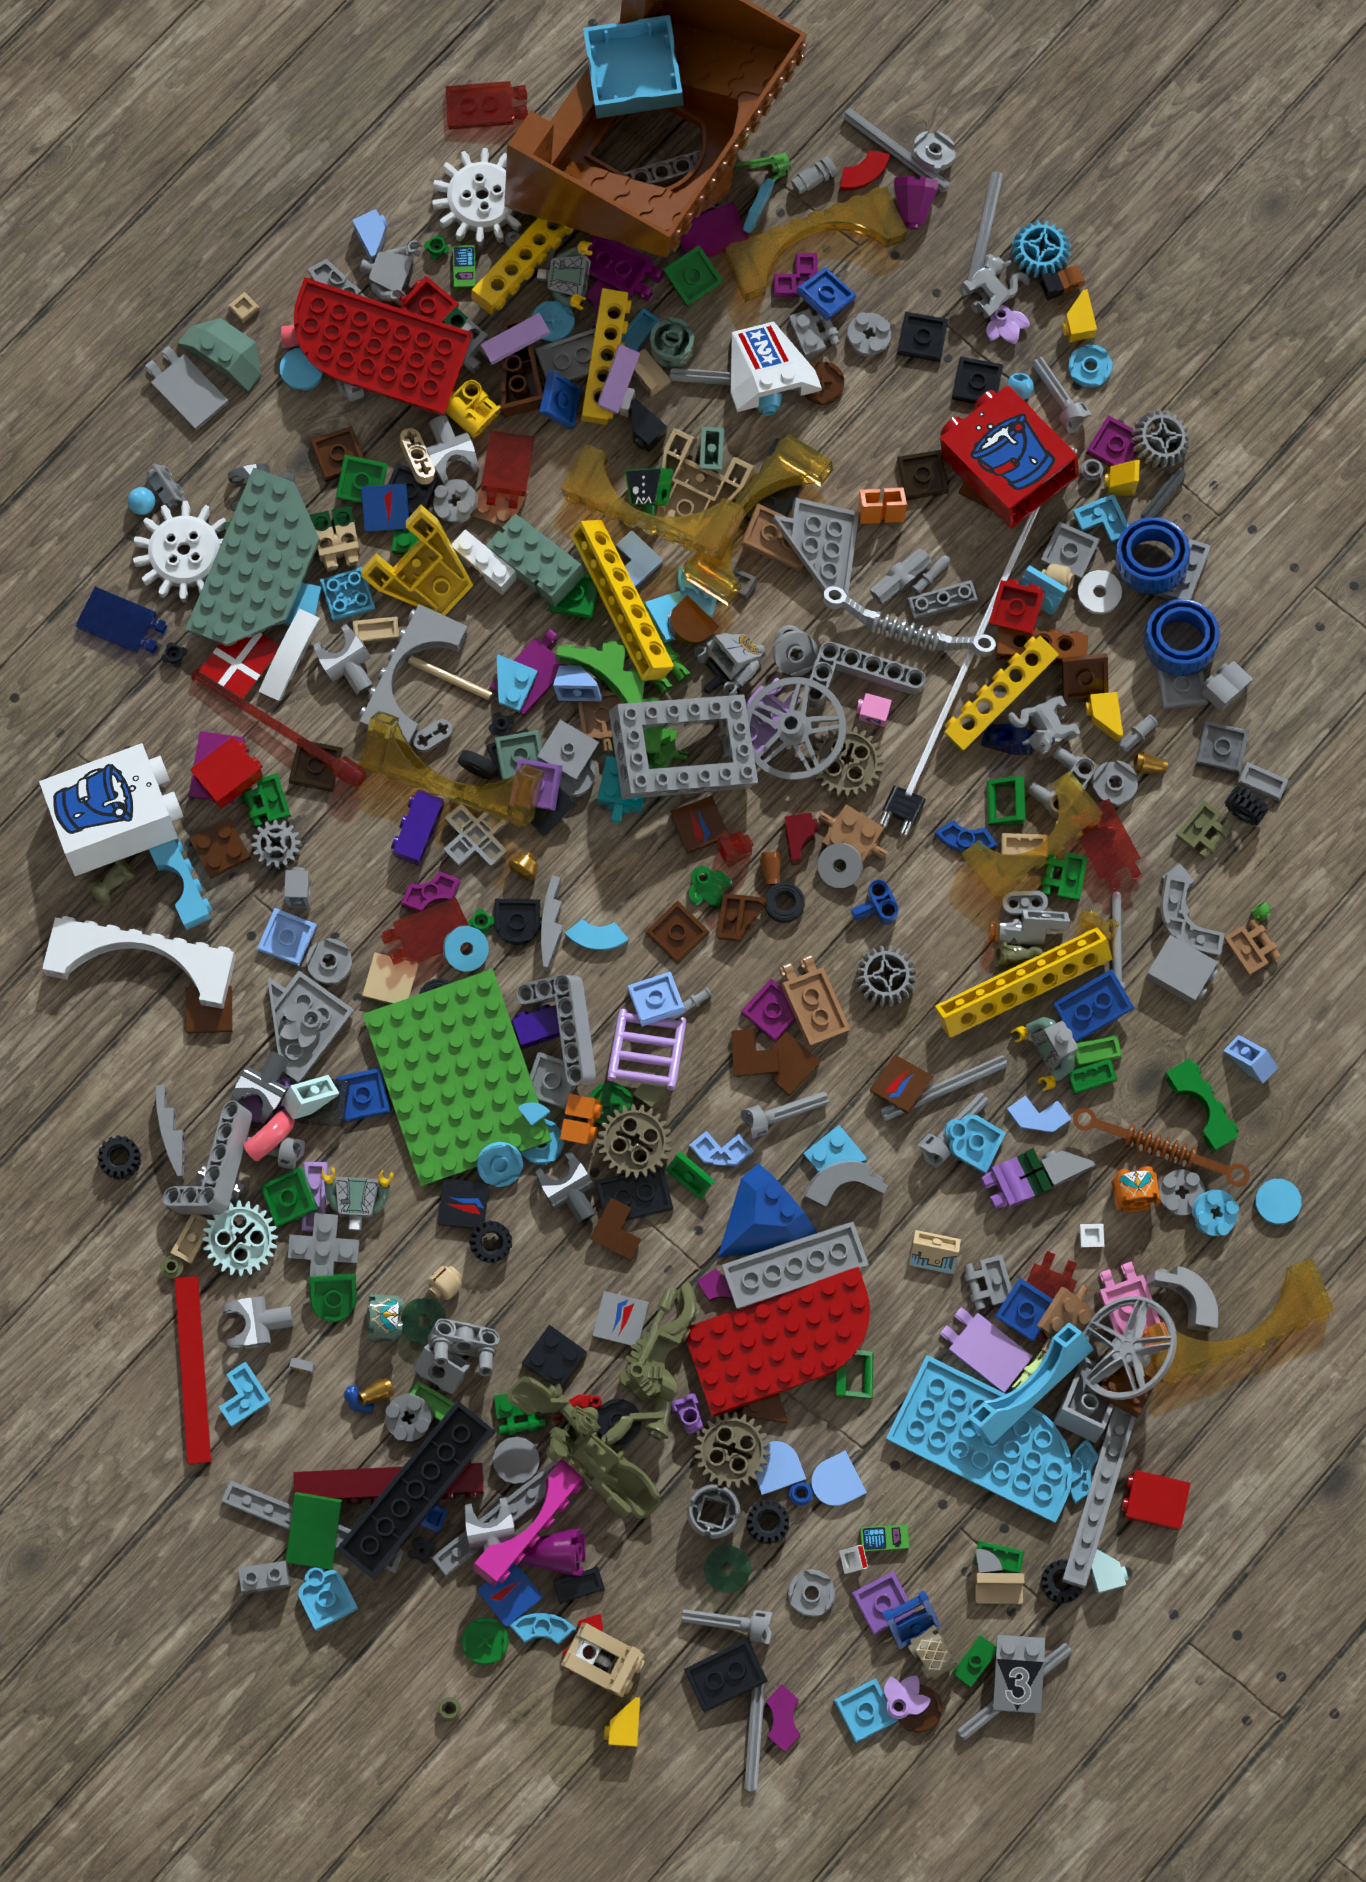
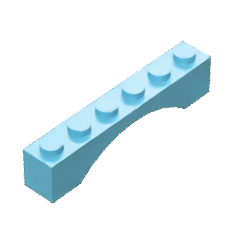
M1070 1322L1067 1323L1052 1338L1044 1359L1036 1371L1022 1385L1005 1396L984 1401L968 1416V1419L977 1432L993 1444L1093 1351V1347L1082 1331Z

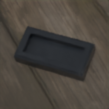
M598 1567L583 1571L581 1576L570 1575L553 1581L560 1604L605 1590Z

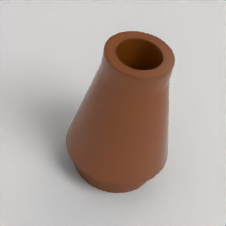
M779 852L761 853L759 860L765 878V885L779 883L782 857H779Z

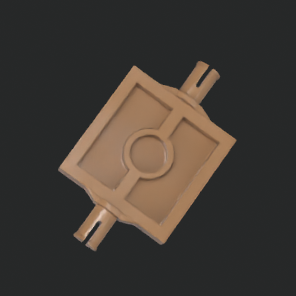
M597 678L602 700L577 701L582 733L594 740H602L604 753H607L606 744H608L610 753L613 751L611 744L613 736L609 710L617 704H622V702L613 691L603 690L602 682Z
M847 804L835 818L830 817L824 812L819 816L818 820L829 826L828 833L822 841V844L828 847L835 843L849 844L860 853L862 864L872 853L882 858V860L887 856L888 851L877 845L884 827Z
M1082 1283L1076 1295L1067 1288H1060L1037 1324L1048 1338L1040 1349L1041 1351L1047 1353L1052 1338L1069 1322L1080 1331H1084L1086 1325L1096 1314L1084 1301L1085 1296L1091 1289L1089 1286Z

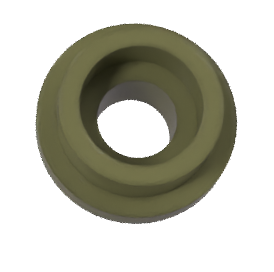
M174 1255L165 1257L160 1264L161 1273L169 1279L179 1277L184 1269L182 1260ZM175 1263L176 1268L172 1271L168 1270V1265Z
M452 1697L442 1699L437 1707L438 1715L445 1721L456 1720L461 1714L459 1701ZM452 1705L454 1707L453 1713L447 1714L445 1707Z

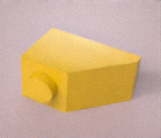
M1087 289L1081 292L1068 311L1065 322L1062 323L1064 336L1068 335L1069 343L1095 338L1097 326Z
M1140 460L1110 466L1109 473L1104 475V487H1108L1107 495L1114 494L1116 496L1134 497L1139 483Z
M1117 692L1091 694L1088 702L1085 703L1086 715L1090 716L1092 724L1116 742L1120 741L1123 737Z
M635 1697L610 1720V1726L605 1725L604 1740H609V1746L637 1747L640 1698Z

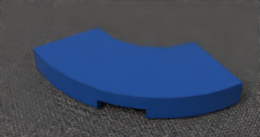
M954 820L934 833L947 847L961 853L981 854L991 851L998 846L986 827L978 830H968L959 826Z

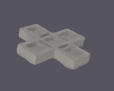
M462 803L445 817V821L459 835L443 850L458 867L476 852L492 868L508 853L494 835L508 824L509 820L494 804L477 819Z
M315 1213L313 1236H289L288 1258L311 1260L310 1276L334 1275L335 1262L358 1263L360 1240L337 1238L339 1215Z

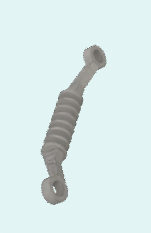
M828 587L824 591L823 603L828 608L839 609L843 607L867 626L872 633H875L879 627L880 635L882 636L888 630L889 638H892L895 633H897L898 641L903 636H906V644H909L913 638L915 639L916 647L922 641L923 649H926L931 644L932 652L934 653L941 650H962L965 648L972 649L980 657H989L994 653L996 643L989 635L952 637L942 634V631L938 630L935 636H933L932 628H929L924 633V625L915 630V623L913 622L908 628L907 620L905 619L901 625L898 624V617H895L890 622L889 614L884 619H881L880 611L874 612L865 609L847 596L844 590L839 587ZM829 596H837L839 600H833ZM979 644H986L989 648H982Z

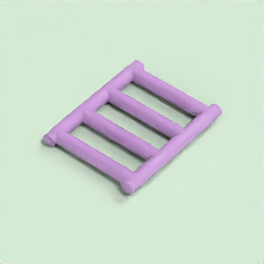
M620 1009L607 1079L609 1081L622 1079L667 1086L668 1090H674L677 1082L686 1019L683 1017L678 1018V1020L663 1019L648 1024L676 1029L674 1039L624 1032L626 1022L641 1024L638 1015L627 1013L626 1009ZM623 1041L673 1048L672 1056L668 1058L621 1051ZM619 1060L670 1067L668 1077L618 1070Z

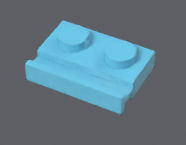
M1029 566L1020 581V585L1028 587L1029 584H1034L1042 587L1041 590H1044L1046 594L1042 610L1053 616L1068 588Z

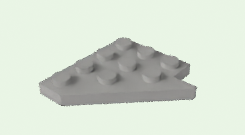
M795 498L793 500L791 518L774 515L772 521L823 592L828 587L835 586L843 589L848 596L859 512Z
M298 971L286 988L270 977L268 979L278 1054L290 1061L283 1073L297 1083H301L355 1011L301 971ZM300 1004L305 1009H316L322 1014L323 1024L317 1030L316 1039L311 1045L302 1048L298 1039L287 1040L280 1036L282 1028L289 1021L281 1011L286 1006ZM310 1017L308 1019L309 1024H314L316 1022V1018Z

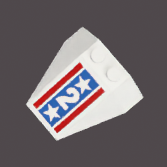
M775 322L732 332L731 396L737 412L759 407V397L798 388L800 396L822 391L814 368Z

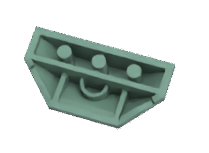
M221 318L190 326L178 341L179 346L247 392L252 389L262 376L256 342Z

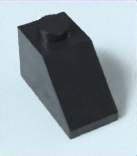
M633 398L631 400L633 442L640 449L645 448L649 452L667 434V426L638 400Z

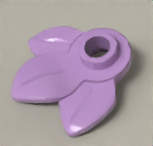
M1001 305L996 312L990 315L991 321L987 325L986 333L990 341H995L1001 336L1005 341L1015 345L1019 338L1020 329L1029 328L1030 323L1023 313L1011 311L1007 306ZM1004 313L1005 317L1000 318L997 314Z
M916 1675L907 1677L900 1683L895 1678L890 1677L885 1683L884 1694L888 1699L886 1709L892 1718L902 1719L908 1714L917 1715L928 1707L931 1699L927 1696L919 1695L920 1684ZM901 1703L903 1706L902 1711H895L894 1704Z

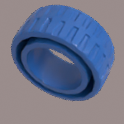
M1148 517L1131 523L1120 534L1116 545L1115 563L1120 578L1131 589L1144 594H1161L1178 586L1185 578L1190 563V545L1183 530L1175 523L1158 517ZM1158 541L1169 546L1174 553V557L1168 564L1162 567L1149 568L1136 562L1132 556V550L1140 543Z
M1174 599L1163 603L1151 613L1144 631V649L1150 662L1160 671L1173 676L1194 675L1204 670L1212 662L1218 649L1220 631L1215 616L1208 608L1193 600ZM1172 622H1186L1195 626L1200 631L1203 642L1193 650L1178 651L1169 647L1164 642L1161 630Z

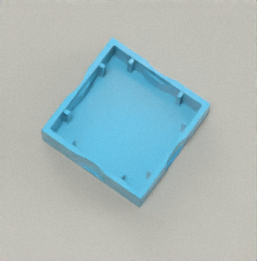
M670 15L639 19L625 24L613 23L583 28L597 118L683 106V94Z

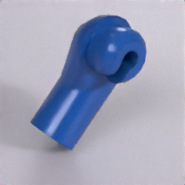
M354 1385L348 1386L344 1392V1399L350 1409L371 1415L374 1403L362 1406L357 1397L359 1389Z

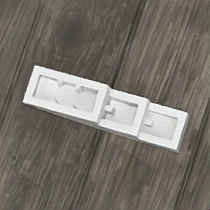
M302 609L298 610L277 650L259 692L281 701L289 681L292 680L300 660L303 659L320 620L319 617Z

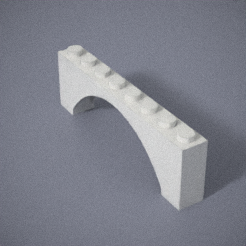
M63 916L62 919L55 917L42 968L46 976L68 980L69 974L78 966L100 954L119 949H142L160 954L184 970L200 992L199 1001L201 1005L220 1009L224 1008L236 961L235 954L230 948L219 946L218 949L211 948L208 944L202 942L191 944L181 938L170 940L165 939L160 934L153 933L149 936L135 929L124 931L114 925L103 927L98 926L93 921H84L82 923L68 916Z

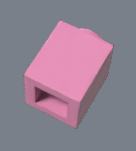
M866 693L864 700L859 699L856 712L860 713L859 721L885 727L892 700Z

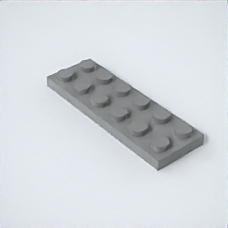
M850 1222L723 1264L721 1267L735 1308L738 1310L855 1267H859V1269L868 1267L869 1264L854 1222Z

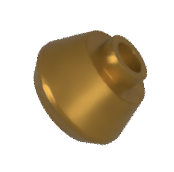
M529 852L525 854L520 853L509 861V867L523 879L531 881L536 878L539 866L536 863L538 859Z

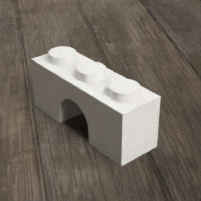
M464 530L452 543L460 561L468 568L473 566L485 578V582L501 595L517 580L516 570L467 530Z

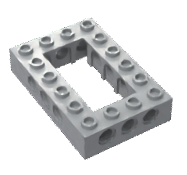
M745 695L617 704L609 710L622 799L749 789L758 783ZM719 720L721 730L719 737L722 738L724 750L722 757L726 763L649 769L643 730L651 727L667 729L670 726L676 725L689 727L692 724L702 723L711 725Z

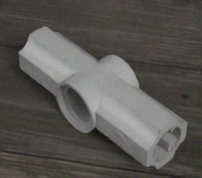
M919 548L905 561L895 564L887 572L886 576L870 589L873 599L877 603L884 605L899 591L903 592L915 581L916 577L932 564L929 555Z

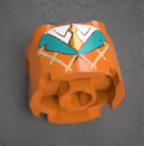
M1142 1167L1139 1171L1132 1172L1128 1169L1119 1170L1116 1172V1177L1111 1181L1115 1197V1207L1118 1211L1123 1208L1124 1212L1144 1211L1151 1209L1150 1204L1155 1203L1156 1207L1162 1202L1157 1174L1153 1172L1152 1167Z

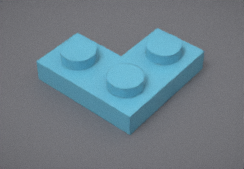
M1114 494L1074 509L1072 512L1082 532L1102 524L1110 543L1118 541L1120 534L1129 526Z
M246 1362L226 1374L238 1392V1395L219 1406L231 1427H234L272 1402Z

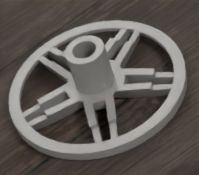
M801 677L777 680L764 687L753 698L747 708L749 727L752 715L754 714L778 730L758 754L753 747L755 763L774 777L785 780H803L816 776L833 764L844 746L847 725L843 708L836 696L817 681ZM796 684L787 713L759 703L771 691L785 685ZM801 685H805L801 711H796ZM809 686L822 692L832 702L838 716L806 717ZM757 706L780 717V719L776 723L755 711V708ZM839 721L837 725L812 729V723ZM839 728L838 739L833 751L821 764H818L808 735ZM781 739L784 743L763 761L761 758ZM803 743H806L815 767L812 769L799 747ZM792 744L807 771L797 773L783 772L774 769L766 763L786 746Z
M1129 1296L1112 1301L1091 1318L1083 1331L1088 1341L1093 1334L1102 1343L1111 1348L1112 1351L1090 1372L1087 1367L1086 1357L1078 1364V1367L1086 1384L1101 1396L1115 1400H1125L1140 1396L1158 1384L1172 1364L1177 1345L1174 1322L1169 1313L1151 1299ZM1134 1305L1123 1335L1100 1324L1111 1312L1121 1307ZM1148 1307L1154 1309L1162 1316L1167 1325L1169 1336L1142 1338ZM1099 1327L1115 1336L1112 1343L1097 1333L1095 1328ZM1168 1340H1169L1168 1343H1160V1344H1154V1345L1146 1346L1147 1343H1157V1342L1168 1341ZM1168 1349L1161 1369L1145 1384L1143 1369L1150 1364L1151 1354L1161 1353L1162 1350ZM1125 1366L1133 1390L1128 1392H1112L1100 1387L1097 1383L1105 1377L1108 1378L1120 1367ZM1131 1366L1135 1369L1139 1388L1136 1387Z

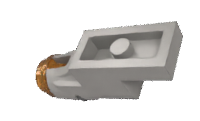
M1022 909L1021 921L1019 919L990 922L988 939L1000 944L1006 942L1007 945H1017L1029 949L1032 945L1044 944L1046 928L1052 931L1069 930L1068 912Z

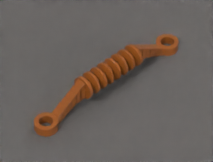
M1080 1108L1073 1115L1074 1125L1080 1130L1087 1131L1091 1128H1097L1119 1137L1121 1136L1126 1139L1124 1146H1128L1131 1141H1134L1135 1150L1142 1144V1152L1145 1153L1150 1147L1152 1156L1157 1151H1160V1159H1163L1166 1154H1169V1162L1178 1157L1177 1165L1180 1166L1186 1160V1168L1190 1169L1192 1163L1226 1175L1229 1183L1234 1186H1243L1249 1180L1250 1173L1245 1165L1235 1163L1231 1166L1217 1163L1197 1155V1147L1195 1146L1188 1152L1186 1143L1181 1149L1179 1148L1178 1140L1173 1145H1170V1137H1167L1164 1142H1161V1134L1152 1139L1151 1130L1144 1136V1128L1141 1127L1136 1133L1134 1124H1131L1129 1130L1123 1129L1120 1126L1097 1119L1094 1112L1089 1108ZM1085 1112L1091 1116V1122L1087 1126H1082L1078 1122V1116L1081 1113ZM1236 1168H1241L1244 1171L1245 1176L1241 1181H1234L1231 1177L1232 1171Z

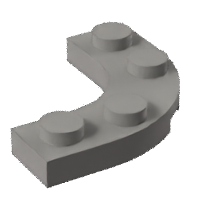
M1169 874L1165 875L1160 908L1164 925L1170 935L1201 953L1220 956L1225 933L1195 925L1186 913L1185 900L1189 879Z

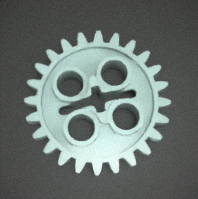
M240 1200L237 1201L236 1207H233L232 1203L229 1202L228 1209L224 1213L212 1215L214 1221L206 1220L210 1228H203L202 1230L208 1234V1237L202 1238V1241L208 1242V1245L203 1250H210L211 1252L207 1259H216L213 1263L214 1267L219 1263L222 1265L220 1272L229 1268V1275L232 1276L234 1271L238 1270L239 1276H242L243 1270L246 1269L247 1273L251 1275L252 1267L259 1271L261 1270L259 1263L267 1265L268 1262L265 1257L274 1256L269 1249L277 1248V1245L271 1243L272 1240L278 1238L276 1235H271L276 1226L269 1227L272 1218H264L266 1210L261 1213L257 1212L259 1205L251 1209L249 1201L245 1204V1207H242ZM235 1216H242L245 1219V1226L243 1228L235 1227L233 1224ZM251 1223H254L255 1226L243 1238L245 1243L239 1242L229 1254H225V1250L236 1240L235 1233L240 1235ZM252 1232H259L262 1235V1242L260 1244L251 1242L250 1235ZM219 1233H226L229 1236V1243L227 1245L218 1243L217 1236ZM240 1248L246 1252V1259L244 1261L235 1259L234 1252L236 1249Z

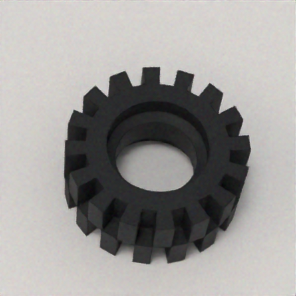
M1239 786L1234 787L1224 802L1229 812H1233V815L1238 816L1239 820H1244L1245 823H1250L1253 826H1257L1269 809L1267 804L1257 797L1258 795L1252 794L1250 790H1246L1244 787L1240 788Z
M116 1135V1138H108L107 1142L104 1141L102 1148L99 1147V1155H97L99 1165L104 1173L118 1180L119 1178L127 1179L126 1176L134 1175L133 1172L139 1169L138 1165L141 1164V1153L134 1141L120 1135ZM123 1149L128 1153V1160L124 1165L116 1166L112 1164L111 1154L115 1150Z
M488 1220L487 1222H481L473 1228L469 1244L471 1251L479 1260L486 1263H498V1261L504 1260L506 1255H509L510 1248H512V1236L504 1225L497 1221ZM488 1233H495L500 1240L499 1246L493 1251L485 1250L482 1246V1239Z
M763 1500L760 1503H756L749 1511L747 1517L748 1531L752 1538L762 1544L778 1542L785 1536L789 1528V1514H787L785 1507H782L778 1502ZM765 1513H771L777 1518V1526L772 1531H765L759 1525V1518Z
M1063 1559L1048 1565L1043 1571L1041 1578L1042 1591L1044 1590L1045 1596L1049 1597L1053 1602H1059V1604L1075 1600L1084 1589L1071 1585L1068 1590L1061 1591L1055 1587V1575L1061 1572L1065 1573L1068 1560Z

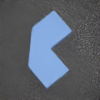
M1025 1095L1007 1108V1112L1021 1129L1054 1133L1071 1121V1117L1058 1101L1041 1113H1038Z
M706 1131L689 1145V1148L700 1161L707 1165L737 1167L754 1153L753 1149L740 1134L721 1148Z

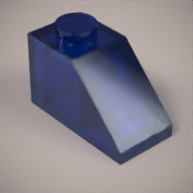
M990 724L984 731L981 745L1012 755H1031L1033 747L1031 745H1023L1022 742L1030 738L1034 732L1026 727L1017 728L1012 724Z

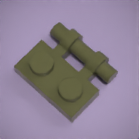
M1203 800L1175 836L1192 850L1198 843L1202 845L1203 849L1199 852V855L1206 859L1217 850L1219 842L1222 839H1226L1230 834L1229 830L1233 827V823L1226 820L1221 825L1217 820L1222 814ZM1212 828L1216 833L1209 840L1205 835Z

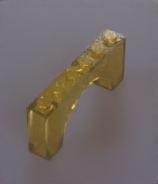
M1070 770L1051 784L1058 799L1059 812L1053 831L1042 844L1025 853L1007 855L987 848L978 840L961 853L962 857L993 897L997 895L1000 898L1011 891L1009 886L1017 881L1020 884L1029 877L1027 873L1033 867L1038 870L1046 864L1047 860L1045 858L1051 853L1054 856L1058 855L1065 849L1064 843L1070 839L1072 842L1076 841L1084 835L1081 830L1088 825L1090 828H1093L1102 821L1100 816L1103 812Z

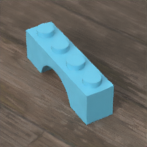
M172 840L150 848L149 851L158 870L174 872L184 882L183 894L175 904V907L185 929L188 930L210 920L209 912L212 911L208 899L203 900L199 893L203 889L198 878L193 880L190 874L194 870L189 859L184 860L181 852L185 850L180 840Z

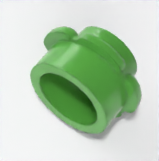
M1263 902L1250 911L1253 919H1258L1261 922L1271 915L1269 910L1272 909V906H1268L1266 902Z

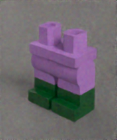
M1034 1148L992 1167L989 1173L981 1177L980 1180L985 1190L996 1186L999 1191L998 1194L990 1197L994 1210L1003 1207L1009 1209L1051 1191L1052 1186L1044 1169L1040 1170L1042 1165Z

